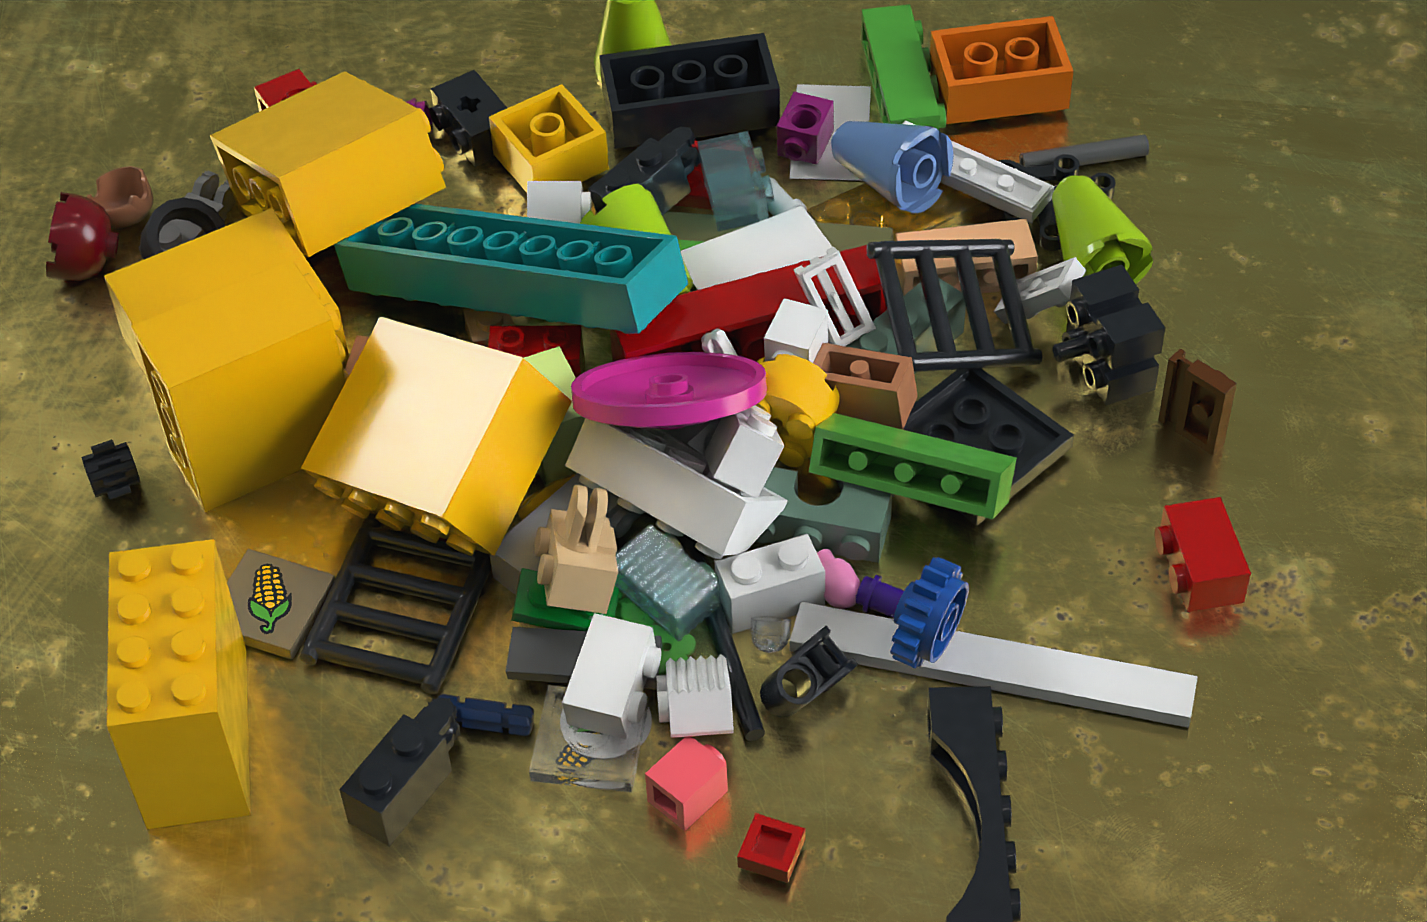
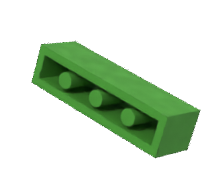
M910 4L862 9L861 43L881 123L903 124L906 120L915 125L932 126L939 131L942 128H946L944 103H937L939 96L936 75H929L931 71L929 48H922L921 46L923 45L921 20H914Z
M833 413L815 427L809 473L994 519L1009 502L1017 458Z

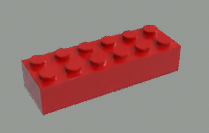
M867 245L843 250L840 252V255L872 321H874L887 310L875 259L868 258L866 253ZM801 261L793 265L677 295L639 334H626L610 329L612 362L653 354L704 352L701 338L705 333H711L715 329H721L725 332L738 356L757 362L765 357L764 337L783 299L810 305L794 273L795 268L801 265L806 267L811 264L810 261ZM833 266L827 268L826 271L854 328L859 326L861 323ZM817 275L813 276L811 279L825 308L828 310V314L839 336L845 334Z

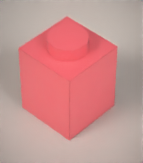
M692 736L684 737L645 773L647 801L684 831L728 792L727 764L724 757L715 747L709 744L703 746Z

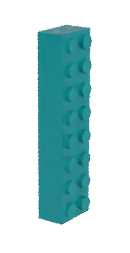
M415 203L334 244L348 288L352 291L370 293L374 296L398 297L407 301L418 300L438 303L441 306L452 305L472 308L475 311L505 313L513 317L525 316L545 319L548 322L578 324L586 328L598 327L618 330L626 334H639L689 284L676 235Z

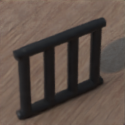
M1011 239L906 240L869 242L867 244L866 253L868 258L875 259L898 355L912 357L914 372L1022 367L1042 363V351L1039 348L1033 347L1010 257L1014 253L1015 246ZM972 257H992L1014 349H995ZM934 258H954L976 350L956 351ZM894 259H915L937 352L917 353Z
M371 517L365 518L312 626L299 658L308 665H315L317 660L320 659L422 684L421 688L425 692L437 694L492 570L490 554L475 550L473 556H469L455 550L444 541L438 540L437 543H432L414 534L380 527L381 525L378 520ZM372 545L471 567L463 587L365 565L364 562ZM355 582L455 606L447 625H442L346 601ZM338 620L438 645L430 664L427 665L330 642L328 639Z

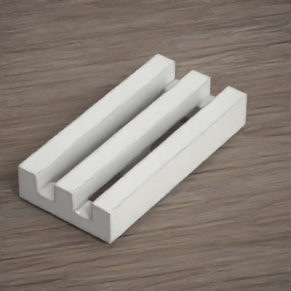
M832 247L826 251L827 255L822 258L816 256L809 260L810 265L806 267L801 265L794 269V273L810 305L826 309L811 279L817 275L845 334L839 336L828 314V341L830 344L847 346L859 339L863 334L873 331L876 327L840 252L835 247ZM831 266H833L861 323L855 328L826 271Z

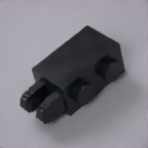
M676 127L675 130H672L671 133H668L659 141L650 137L589 187L588 190L591 192V199L596 213L606 206L602 201L605 196L627 185L640 184L645 190L647 189L651 192L662 216L689 194L691 189L687 175L695 170L694 168L698 167L702 160L696 147H692L696 139L690 127Z
M438 696L437 699H432L431 702H428V706H424L414 719L403 714L339 790L348 823L390 847L452 771L448 751L454 745V741L458 740L457 737L460 736V725L455 720L457 718V709L450 698H439Z

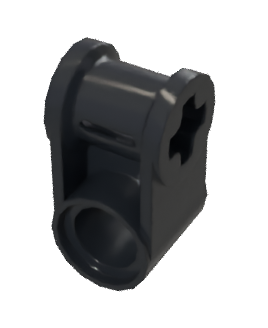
M827 625L792 653L793 656L770 674L762 683L760 690L761 701L765 709L771 714L779 717H789L795 714L822 692L825 693L858 665L854 658L848 659L829 637L831 630ZM782 679L790 681L795 686L797 698L791 697L785 692Z

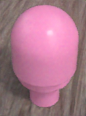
M820 550L817 554L825 569V600L831 606L838 609H847L854 606L861 582L852 566L843 559L835 558L831 550Z

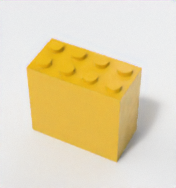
M345 71L210 135L239 211L250 217L273 208L300 251L308 257L446 188L441 174L444 171V163L430 142L428 133L431 132V125L423 110Z
M273 208L104 275L123 338L144 374L145 371L131 325L290 259H293L303 275L307 273L312 275L320 292L321 303L323 305L330 303L334 308L341 325V330L336 331L335 334L345 349L347 359L349 358L338 306ZM347 362L342 364V367L344 369L346 367Z
M293 259L131 325L169 452L204 512L302 470L303 462L349 377L346 370L342 367V364L348 361L347 355L340 339L335 334L336 331L341 330L338 316L330 303L325 305L321 303L320 292L314 278L310 273L303 275Z
M380 317L301 469L317 480L314 485L317 490L335 499L343 498L344 501L341 506L361 518H368L369 514L373 513L376 514L375 518L395 530L401 531L403 526L407 525L411 527V532L432 543H437L439 537L447 539V545L466 555L473 556L475 550L495 556L572 401L523 357Z
M214 539L109 552L107 728L146 829L251 815L246 645Z

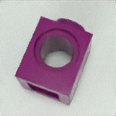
M793 92L777 124L778 156L818 165L834 131V101Z

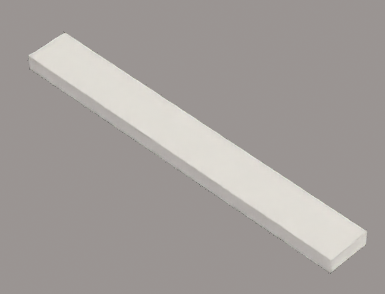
M806 602L800 603L790 638V651L794 652L827 625L831 630L829 637L848 659L854 658L860 665L974 687L991 686V690L1188 728L1198 677L955 631L947 648L935 663L924 660L922 666H917L915 669L893 659V654H890L894 644L891 640L899 626L894 623V619Z

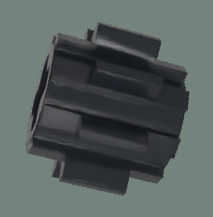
M113 440L91 446L92 454L81 457L95 497L108 494L109 499L112 500L132 493L129 486L141 482L127 442L115 446Z

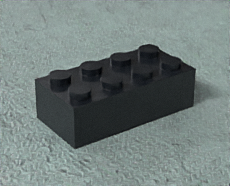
M764 33L600 55L602 92L615 149L639 146L650 137L659 141L668 133H671L672 130H675L676 127L680 128V126L690 127L695 138L776 127L780 120V87Z

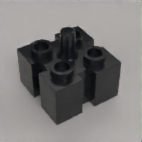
M1123 265L1072 280L1070 301L1066 303L1068 316L1066 332L1062 335V342L1052 347L1053 356L1056 361L1062 362L1071 358L1076 359L1080 367H1083V376L1087 386L1091 390H1096L1106 406L1156 389L1159 364L1155 360L1154 355L1162 353L1166 329L1148 302L1142 304L1138 298L1139 288Z

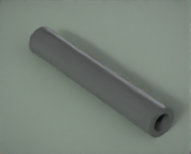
M1144 134L1020 153L1019 162L1023 167L1053 165L1054 159L1057 156L1069 154L1079 160V166L1147 156L1149 154V142Z

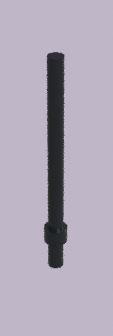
M672 534L676 549L684 555L686 564H691L695 567V578L701 585L698 599L717 655L722 654L727 660L731 697L745 738L748 741L758 740L765 735V730L704 553L695 547L697 544L696 540L685 534L683 536Z

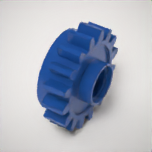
M933 557L929 566L925 565L920 580L916 579L915 582H910L906 587L894 614V623L899 626L891 640L894 642L890 650V654H893V659L916 669L917 666H922L924 660L935 663L941 657L957 629L968 598L969 584L961 580L963 572L960 571L961 566L940 557Z

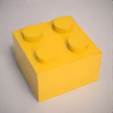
M563 84L489 116L493 154L526 192L527 181L583 182L609 170L606 131Z

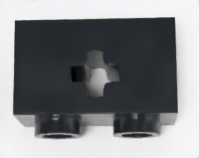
M472 70L431 88L433 107L429 108L430 117L439 131L444 130L448 134L455 151L459 155L464 154L474 167L495 159L489 116L505 110L507 107L475 70Z

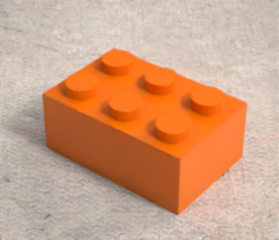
M1054 16L931 31L930 74L937 77L939 103H944L946 124L1069 109L1073 68Z

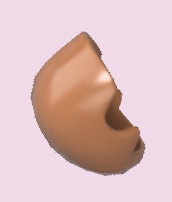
M133 166L116 168L102 174L96 180V195L94 197L91 194L87 195V198L93 199L105 209L111 220V228L118 230L140 223L147 216L153 205V193L143 169Z

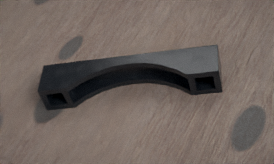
M991 686L929 688L927 727L930 760L948 776L963 797L974 822L979 846V858L975 873L962 898L947 915L946 922L1020 921L1019 888H1010L1009 874L1016 873V847L1014 841H1005L1004 827H1011L1012 824L1010 795H1001L1000 782H1007L1006 750H997L996 738L1003 737L1002 707H993Z

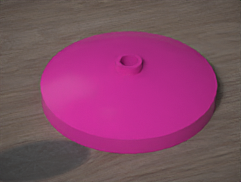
M677 352L632 357L595 367L575 378L571 384L574 411L589 420L617 426L672 430L717 420L749 409L765 398L767 383L765 368L751 359L722 353Z

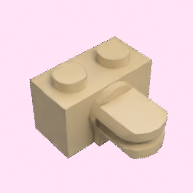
M574 485L568 510L551 509L547 526L538 528L535 538L534 555L541 557L537 581L538 584L545 586L547 606L607 614L618 575V568L615 556L617 545L614 528L610 526V520L606 517L608 506L606 489L594 488L588 504L587 487Z

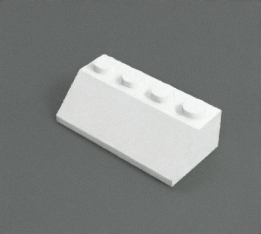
M585 418L565 464L566 467L580 474L579 482L591 489L600 488L619 496L617 503L623 508L638 514H643L644 511L658 519L656 525L660 529L676 536H683V534L697 541L695 547L700 552L716 559H722L725 555H738L746 552L784 510L788 502L785 498L763 487L760 495L756 498L713 478L703 453L658 428L617 426Z

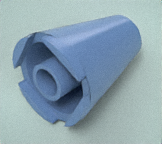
M847 121L834 132L831 140L832 154L837 162L897 208L911 213H921L938 200L943 190L937 187L943 175L950 177L953 166V146L950 138L932 126Z

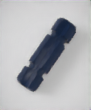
M439 695V698H450L453 705L456 706L457 718L455 720L456 722H462V728L502 733L504 728L509 729V734L528 736L532 731L534 709L531 706L513 704L512 708H506L507 703L468 697L465 698V702H460L459 696Z

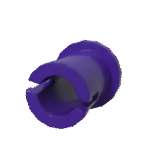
M875 575L874 578L865 576L856 595V604L863 606V612L868 613L871 609L894 618L898 602L904 590L881 582L882 576Z

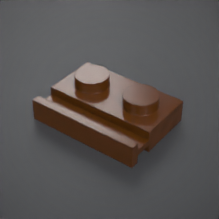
M1179 349L1168 359L1158 421L1162 424L1167 421L1175 424V432L1214 455L1225 443L1237 383L1229 379L1221 371L1211 368L1198 359L1192 363L1185 358L1186 352Z

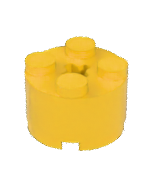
M777 354L775 360L764 362V357L757 362L766 371L767 394L755 406L768 412L771 415L769 421L777 426L776 430L785 445L778 459L787 466L799 467L803 465L805 459L811 457L815 427L833 413H836L840 403V395L836 386L833 391L825 382L827 374L814 363L789 354Z

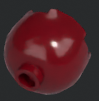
M61 192V202H56L48 243H51V252L56 254L54 262H46V276L48 279L82 282L92 279L100 273L107 258H116L119 233L111 232L110 217L105 209L96 201L81 195Z

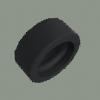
M184 197L168 200L154 210L141 233L140 250L143 259L164 252L159 244V233L162 227L171 220L190 221L199 226L205 234L223 228L226 224L213 207L200 200Z

